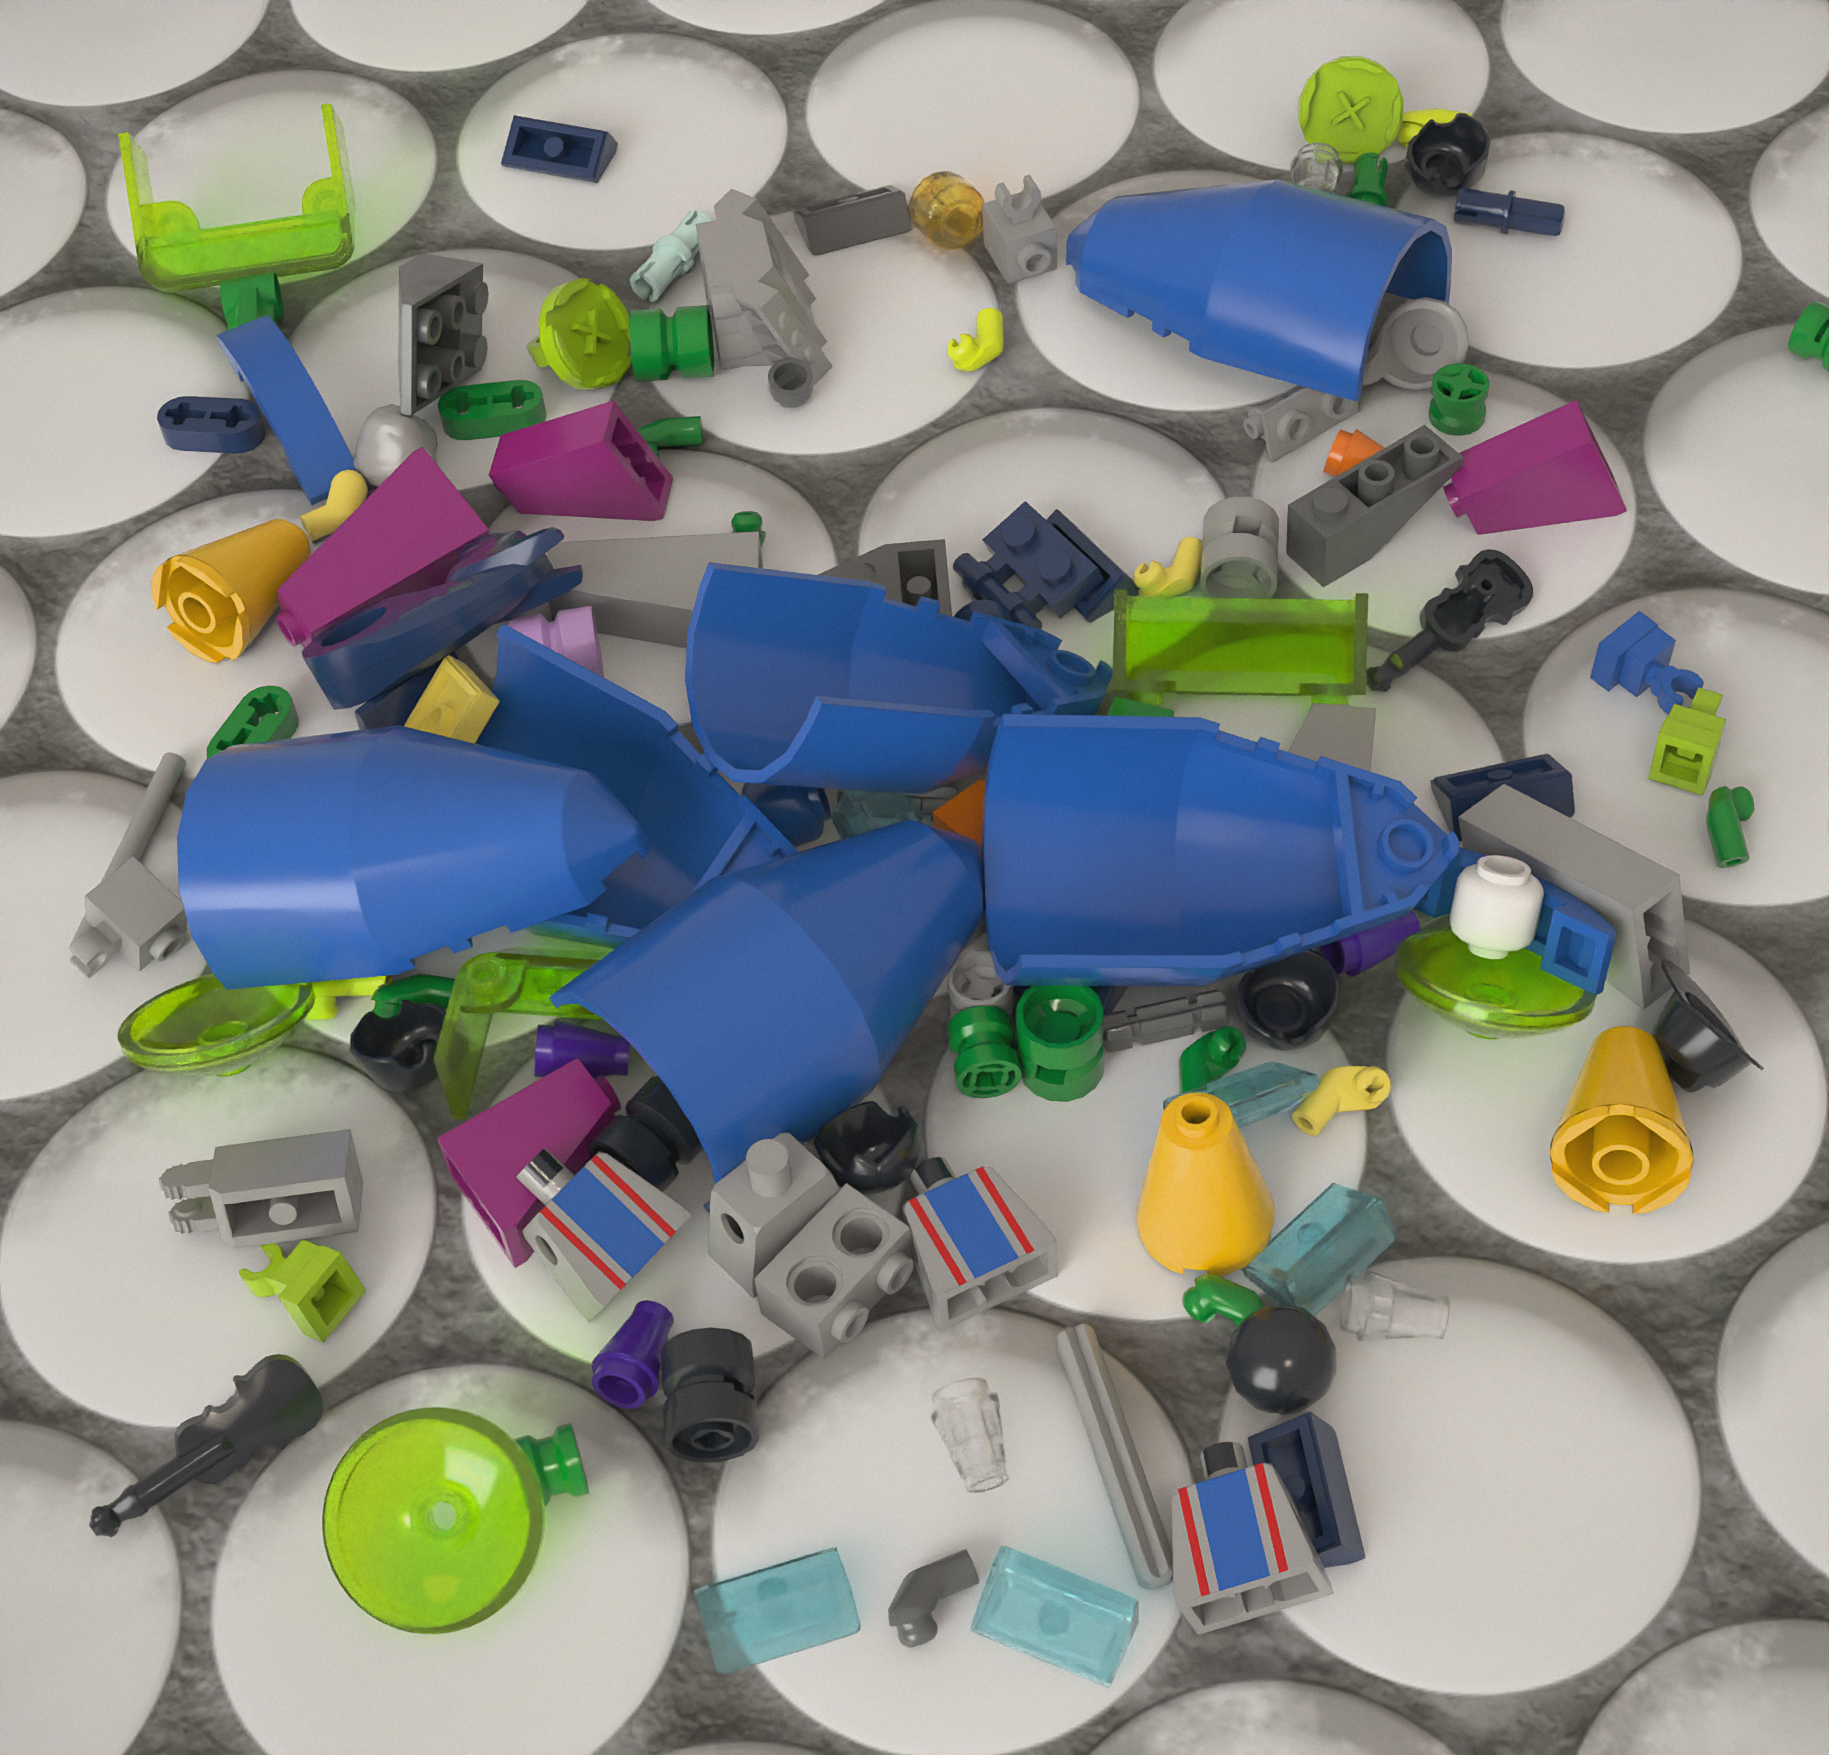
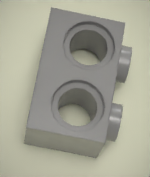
M846 1183L754 1278L761 1314L822 1359H825L840 1342L845 1344L852 1341L864 1327L869 1311L886 1293L892 1295L899 1291L910 1277L914 1267L910 1227ZM861 1247H871L875 1249L867 1254L851 1253L855 1249ZM814 1295L830 1296V1298L820 1303L805 1301Z

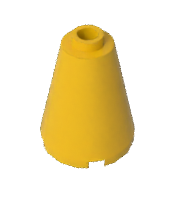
M273 519L172 556L156 568L152 577L151 589L155 607L158 610L165 605L170 617L174 621L167 626V629L189 652L208 662L219 663L224 658H231V661L246 651L279 606L278 589L311 556L309 540L304 531L297 525L283 519Z
M1613 1027L1603 1031L1594 1039L1550 1145V1159L1554 1181L1571 1199L1592 1210L1609 1213V1203L1617 1205H1633L1632 1214L1648 1213L1672 1203L1688 1187L1694 1159L1693 1149L1660 1047L1652 1035L1635 1027Z
M1198 1092L1182 1095L1174 1099L1165 1108L1136 1211L1139 1237L1150 1256L1170 1271L1184 1275V1268L1207 1270V1274L1214 1273L1219 1276H1225L1249 1266L1266 1250L1271 1239V1230L1275 1219V1205L1272 1194L1230 1108L1220 1098Z

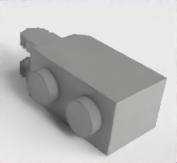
M351 1129L215 1147L213 1159L188 1162L186 1165H182V1163L178 1166L173 1165L172 1168L166 1169L162 1176L158 1178L166 1199H182L181 1202L175 1203L171 1211L168 1212L175 1232H181V1234H190L193 1231L200 1233L220 1230L224 1243L233 1248H242L358 1232L363 1180Z

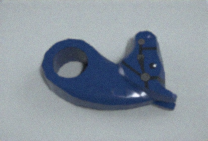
M555 527L542 529L530 535H526L518 530L506 533H491L480 537L460 550L459 561L446 576L445 584L422 591L389 597L358 610L314 638L302 651V656L333 709L351 708L373 699L424 669L430 668L472 641L490 626L508 621L570 591L582 583L583 569L581 565L558 569L553 568L545 553L565 537L562 531Z

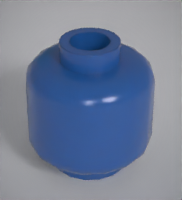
M744 783L741 796L745 794L795 848L819 839L823 834L824 821L831 819V808L824 788Z

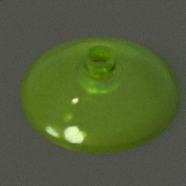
M1442 927L1414 933L1405 938L1397 949L1395 971L1407 991L1418 1002L1444 1021L1478 1038L1522 1039L1555 1033L1570 1028L1587 1018L1594 1009L1597 995H1593L1541 970L1543 957L1525 948L1517 951H1508V955L1502 959L1483 958L1473 954L1468 949L1469 944L1458 938L1451 927Z
M212 973L170 988L140 1005L120 1025L117 1034L118 1042L126 1059L150 1071L188 1077L213 1075L227 1077L236 1075L272 1053L300 1028L314 1006L315 992L312 982L226 990Z
M426 1407L405 1411L382 1420L362 1434L349 1447L335 1468L327 1487L322 1513V1532L327 1558L335 1577L347 1595L363 1611L383 1624L418 1634H444L466 1629L484 1621L501 1610L517 1595L532 1573L541 1551L545 1530V1506L542 1489L535 1469L522 1448L507 1432L486 1418L468 1411L448 1407ZM440 1502L450 1504L456 1513L455 1523L449 1530L437 1526L433 1518L434 1509Z

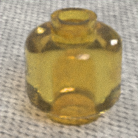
M940 171L923 178L914 188L909 201V214L914 226L935 246L947 250L961 249L972 243L982 232V204L985 202L982 194L961 175L950 171Z

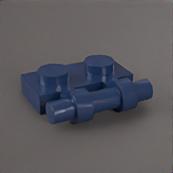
M1026 501L982 539L989 552L993 555L987 562H978L970 553H963L953 563V570L963 579V588L976 600L997 601L1007 607L1011 614L1012 622L1037 629H1042V622L1035 614L1045 605L1061 618L1104 579L1098 567ZM1013 575L1025 585L1019 592H1010L1003 586Z

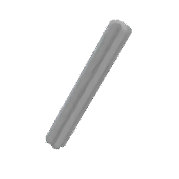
M1082 1323L1075 1327L1064 1328L1058 1333L1057 1348L1138 1584L1144 1589H1154L1159 1586L1168 1585L1173 1582L1172 1549L1094 1329L1090 1325Z

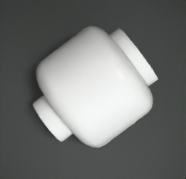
M1499 855L1481 857L1477 864L1466 867L1457 878L1450 914L1451 929L1458 938L1469 944L1468 949L1473 954L1488 959L1505 958L1508 955V951L1523 949L1533 941L1537 932L1544 897L1542 885L1531 874L1530 867L1518 859Z

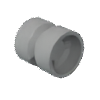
M1234 496L1218 501L1208 509L1204 516L1200 588L1205 597L1218 606L1239 610L1258 607L1270 600L1277 590L1279 518L1275 510L1264 501L1252 497Z

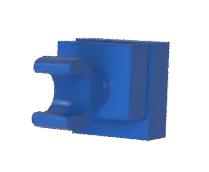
M1640 611L1599 643L1590 676L1593 681L1608 692L1619 684L1635 697H1638L1650 687L1652 694L1657 697L1659 707L1668 715L1674 704L1681 706L1683 704L1684 698L1676 692H1683L1691 699H1694L1698 688H1703L1704 685L1703 679L1698 674L1690 670L1669 666L1676 640L1661 630L1656 622Z

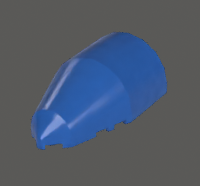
M1277 179L1117 196L1108 200L1068 235L1066 242V265H1072L1075 271V284L1080 293L1126 318L1133 316L1134 312L1151 320L1152 331L1164 338L1171 335V332L1189 341V351L1201 358L1357 402L1362 395L1363 375L1369 340L1384 293L1412 300L1429 297L1445 301L1449 304L1452 247L1446 226L1435 219Z
M709 562L700 583L687 632L685 685L692 727L709 762L733 782L881 793L924 794L988 771L991 749L1003 714L1096 715L1114 670L1102 660L1099 661L1095 670L1094 666L1083 657L1069 651L1058 650L1062 640L1044 630L973 611L969 621L938 613L940 608L939 601L920 596L916 606L884 598L887 592L886 587L870 581Z
M502 624L496 632L498 641L497 674L491 692L500 702L475 744L595 773L636 818L651 842V848L643 859L637 853H634L601 881L607 890L591 904L524 929L535 935L615 949L711 878L798 852L745 794L740 796L718 773V769L709 762L705 752L700 754L679 732L678 724L665 710L505 624Z
M1003 714L989 757L983 805L981 853L983 902L988 945L995 972L1006 986H1206L1402 919L1412 911L1456 857L1460 843L1453 831L1447 835L1414 804L1418 797L1401 781L1320 756L1315 761L1279 749V742L1260 737L1257 742L1219 730L1220 723L1201 717Z
M398 725L233 745L206 759L186 792L177 834L178 883L191 936L211 971L226 990L400 974L415 968L416 957L447 946L453 954L472 948V937L506 925L509 931L513 933L588 906L607 890L601 881L634 853H637L643 859L651 848V842L636 818L593 772Z
M907 820L711 878L560 988L549 999L556 1009L562 1004H580L603 1018L639 1052L667 1086L692 1124L711 1163L716 1184L746 1160L747 1152L754 1143L764 1139H773L779 1133L788 1132L804 1146L818 1135L822 1127L845 1110L856 1106L872 1093L984 918L981 847L976 840L914 820ZM709 1200V1201L706 1202L703 1206H704V1208L707 1210V1212L710 1214V1200Z

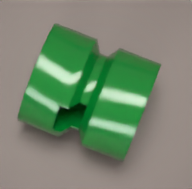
M708 305L677 307L671 317H667L661 308L630 310V346L636 382L668 380L672 371L675 370L678 371L683 379L714 377V342Z
M1032 986L1027 989L1017 1003L1016 1012L1017 1040L1019 1042L1018 1056L1024 1085L1035 1095L1049 1101L1068 1102L1083 1098L1097 1087L1104 1072V1008L1098 994L1089 986Z

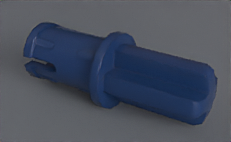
M1461 186L1456 200L1455 210L1458 211H1455L1454 221L1501 228V233L1507 234L1509 229L1558 236L1562 231L1566 213L1565 207L1561 204L1516 197V191L1510 190L1508 195L1468 189Z

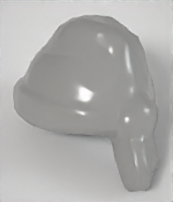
M1429 297L1406 301L1394 309L1382 325L1374 345L1367 352L1362 386L1375 383L1383 377L1391 384L1404 389L1422 390L1432 388L1433 376L1438 369L1449 364L1463 363L1466 358L1469 339L1467 326L1459 311L1445 301Z
M390 404L377 408L367 417L362 426L357 441L353 466L364 477L367 484L380 486L412 452L422 446L437 464L436 451L438 442L435 430L418 416L401 414L400 406Z

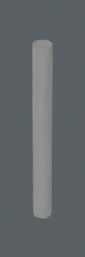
M170 752L163 755L102 881L132 856L140 861L186 767V761L180 755ZM86 913L72 942L82 933L93 928L86 921Z

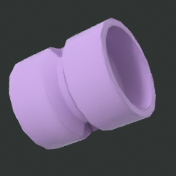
M592 606L559 610L553 622H548L541 613L518 616L508 620L509 627L604 678L601 650Z

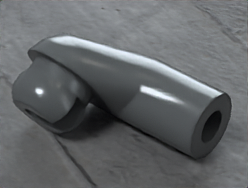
M966 1549L909 1572L903 1579L888 1608L890 1626H896L898 1639L902 1645L909 1648L916 1647L934 1639L937 1635L938 1627L932 1618L931 1612L935 1610L939 1600L979 1584L976 1569Z

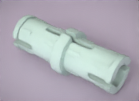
M691 210L673 232L658 239L653 246L651 257L630 278V285L640 298L646 300L649 296L650 302L657 301L667 289V286L679 274L685 275L694 264L693 258L699 251L695 224L712 221L711 218L702 211L697 216V211Z

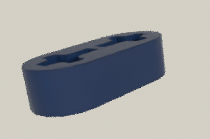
M183 396L166 402L161 406L157 414V421L166 444L175 450L232 454L245 453L255 449L265 438L266 430L257 405L250 400Z

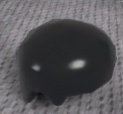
M1458 113L1452 121L1443 124L1431 119L1419 131L1418 135L1409 141L1405 167L1419 189L1439 196H1456L1461 186L1470 189L1481 180L1487 164L1491 139L1484 124L1468 114Z
M1309 950L1245 973L1238 984L1236 1013L1247 1033L1253 1039L1277 1050L1288 1051L1304 1048L1319 1041L1336 1020L1340 1006L1341 980L1329 959L1314 950Z
M407 999L401 1001L399 1012L390 1018L378 1016L373 1011L367 1012L350 1035V1052L365 1072L383 1089L401 1093L420 1089L440 1077L452 1065L459 1047L458 1028L451 1014L436 1003L415 1004Z
M874 1101L863 1102L842 1112L820 1129L813 1142L822 1164L832 1173L837 1185L842 1188L847 1183L863 1195L885 1192L900 1185L911 1176L913 1170L918 1166L926 1147L925 1136L905 1106H900L898 1108V1117L888 1115Z
M1274 1304L1252 1312L1234 1330L1230 1338L1226 1366L1236 1392L1253 1407L1271 1414L1289 1415L1308 1408L1327 1393L1336 1374L1337 1350L1326 1325L1305 1308Z

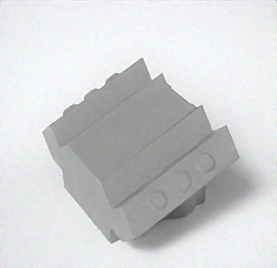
M730 189L714 205L717 220L695 224L707 305L710 309L712 330L721 370L744 366H773L779 360L797 358L810 366L813 373V385H815L833 366L821 350L827 343V340L814 323L810 305L815 301L816 297L804 282L809 274L759 201L754 197Z

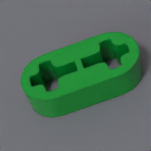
M511 380L455 387L442 395L437 405L444 432L456 440L500 437V435L545 422L547 415L541 388L536 383L528 380Z
M269 685L258 687L244 696L210 740L206 748L207 759L233 745L290 739L298 727V715L288 691L278 686Z

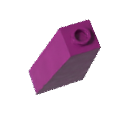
M422 446L412 452L278 589L280 614L276 616L277 624L286 640L293 647L301 644L305 649L314 638L332 625L364 607L389 597L422 591L445 584L446 576L459 561L460 550L480 537L488 535L489 529Z

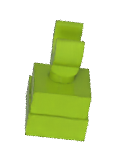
M1699 687L1691 708L1677 704L1673 705L1669 716L1665 718L1659 731L1648 779L1704 795L1711 778L1726 719L1716 716L1723 694Z
M304 1239L300 1241L288 1257L281 1247L275 1243L261 1245V1249L271 1264L260 1272H251L245 1268L239 1271L240 1277L255 1296L269 1297L275 1294L279 1295L278 1298L303 1334L324 1343L366 1292L365 1287L341 1252L325 1245L318 1246Z

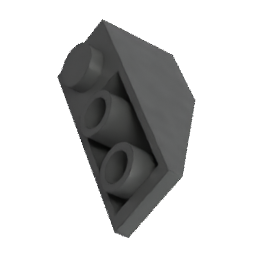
M1426 425L1421 426L1288 504L1286 554L1322 587H1326L1369 561L1463 466L1464 457Z

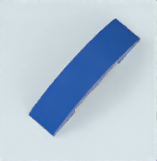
M268 315L216 335L220 347L240 382L245 381L282 445L287 464L310 504L314 505L328 499L332 479L341 471H356L353 466L354 460L322 396L286 337Z
M1459 847L1456 857L1429 888L1414 909L1433 918L1451 913L1458 876L1466 867L1477 864L1481 857L1487 855ZM1532 874L1541 883L1544 897L1536 935L1531 944L1525 947V949L1543 957L1541 970L1593 995L1602 993L1617 931L1587 904L1565 890Z

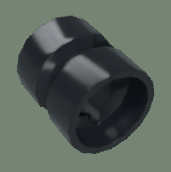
M652 1076L626 1104L627 1116H614L589 1142L587 1148L591 1159L599 1151L607 1153L651 1185L664 1192L679 1175L676 1163L680 1165L690 1164L704 1148L692 1124L659 1076Z
M710 1327L683 1332L665 1342L661 1350L662 1387L664 1395L667 1397L663 1405L664 1434L667 1450L674 1456L687 1461L711 1463L734 1459L754 1449L759 1441L756 1398L754 1394H750L755 1387L754 1357L751 1341L743 1334L733 1330Z

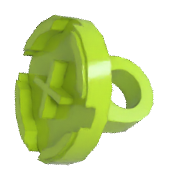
M1340 56L1322 64L1306 80L1298 101V122L1305 140L1321 157L1338 164H1354L1358 156L1369 152L1380 154L1394 142L1403 123L1404 99L1396 79L1382 64L1364 56Z
M578 278L554 287L545 298L538 319L539 335L530 341L526 348L537 367L550 365L562 381L575 389L595 391L619 382L630 368L632 356H628L630 342L629 315L626 307L612 289L604 284L596 285L589 281L591 279Z

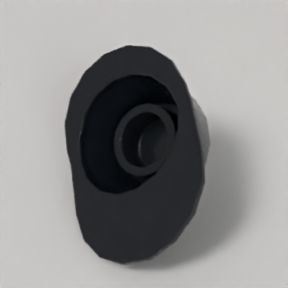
M1663 959L1661 967L1674 992L1655 1022L1651 1034L1660 1047L1669 1077L1684 1091L1693 1093L1704 1086L1712 1088L1721 1086L1750 1064H1754L1760 1070H1763L1764 1067L1745 1051L1727 1020L1704 991L1681 968L1670 960Z

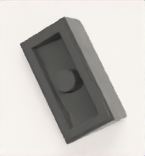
M892 185L796 208V211H793L798 228L808 250L813 255L905 233L911 230L912 226L905 192Z

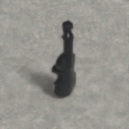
M1492 549L1480 551L1468 565H1460L1455 572L1458 587L1454 589L1444 588L1439 596L1428 600L1419 616L1422 630L1400 648L1392 652L1381 666L1369 667L1366 670V685L1372 691L1387 692L1391 688L1392 679L1408 673L1410 669L1438 647L1458 652L1463 650L1472 638L1480 636L1485 629L1484 624L1498 622L1502 625H1507L1513 616L1519 614L1528 606L1533 597V586L1529 577L1506 554Z
M274 1354L266 1356L256 1363L245 1375L234 1376L233 1382L236 1390L226 1403L216 1407L208 1405L204 1408L202 1414L183 1421L177 1427L175 1432L176 1457L136 1484L126 1487L122 1494L110 1504L97 1506L92 1510L89 1526L96 1536L113 1537L118 1533V1529L123 1521L146 1514L150 1508L193 1479L206 1484L219 1483L227 1478L236 1467L246 1465L249 1462L251 1453L258 1448L274 1444L279 1449H284L288 1441L313 1429L321 1419L323 1401L318 1388L305 1368L290 1356Z

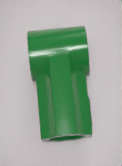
M275 272L220 280L221 301L228 330L268 315L276 325L277 321L284 319L281 288Z

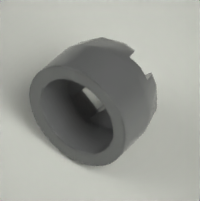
M785 358L779 360L770 368L768 373L769 391L774 400L780 403L781 406L796 408L805 404L813 391V373L810 366L797 358Z

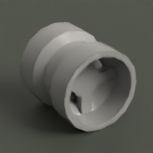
M975 951L958 958L948 972L947 979L950 996V1019L957 1013L971 1007L983 1005L996 1006L1005 1010L1011 1016L1013 1025L1015 1020L1014 986H1006L996 974L991 953L989 951Z

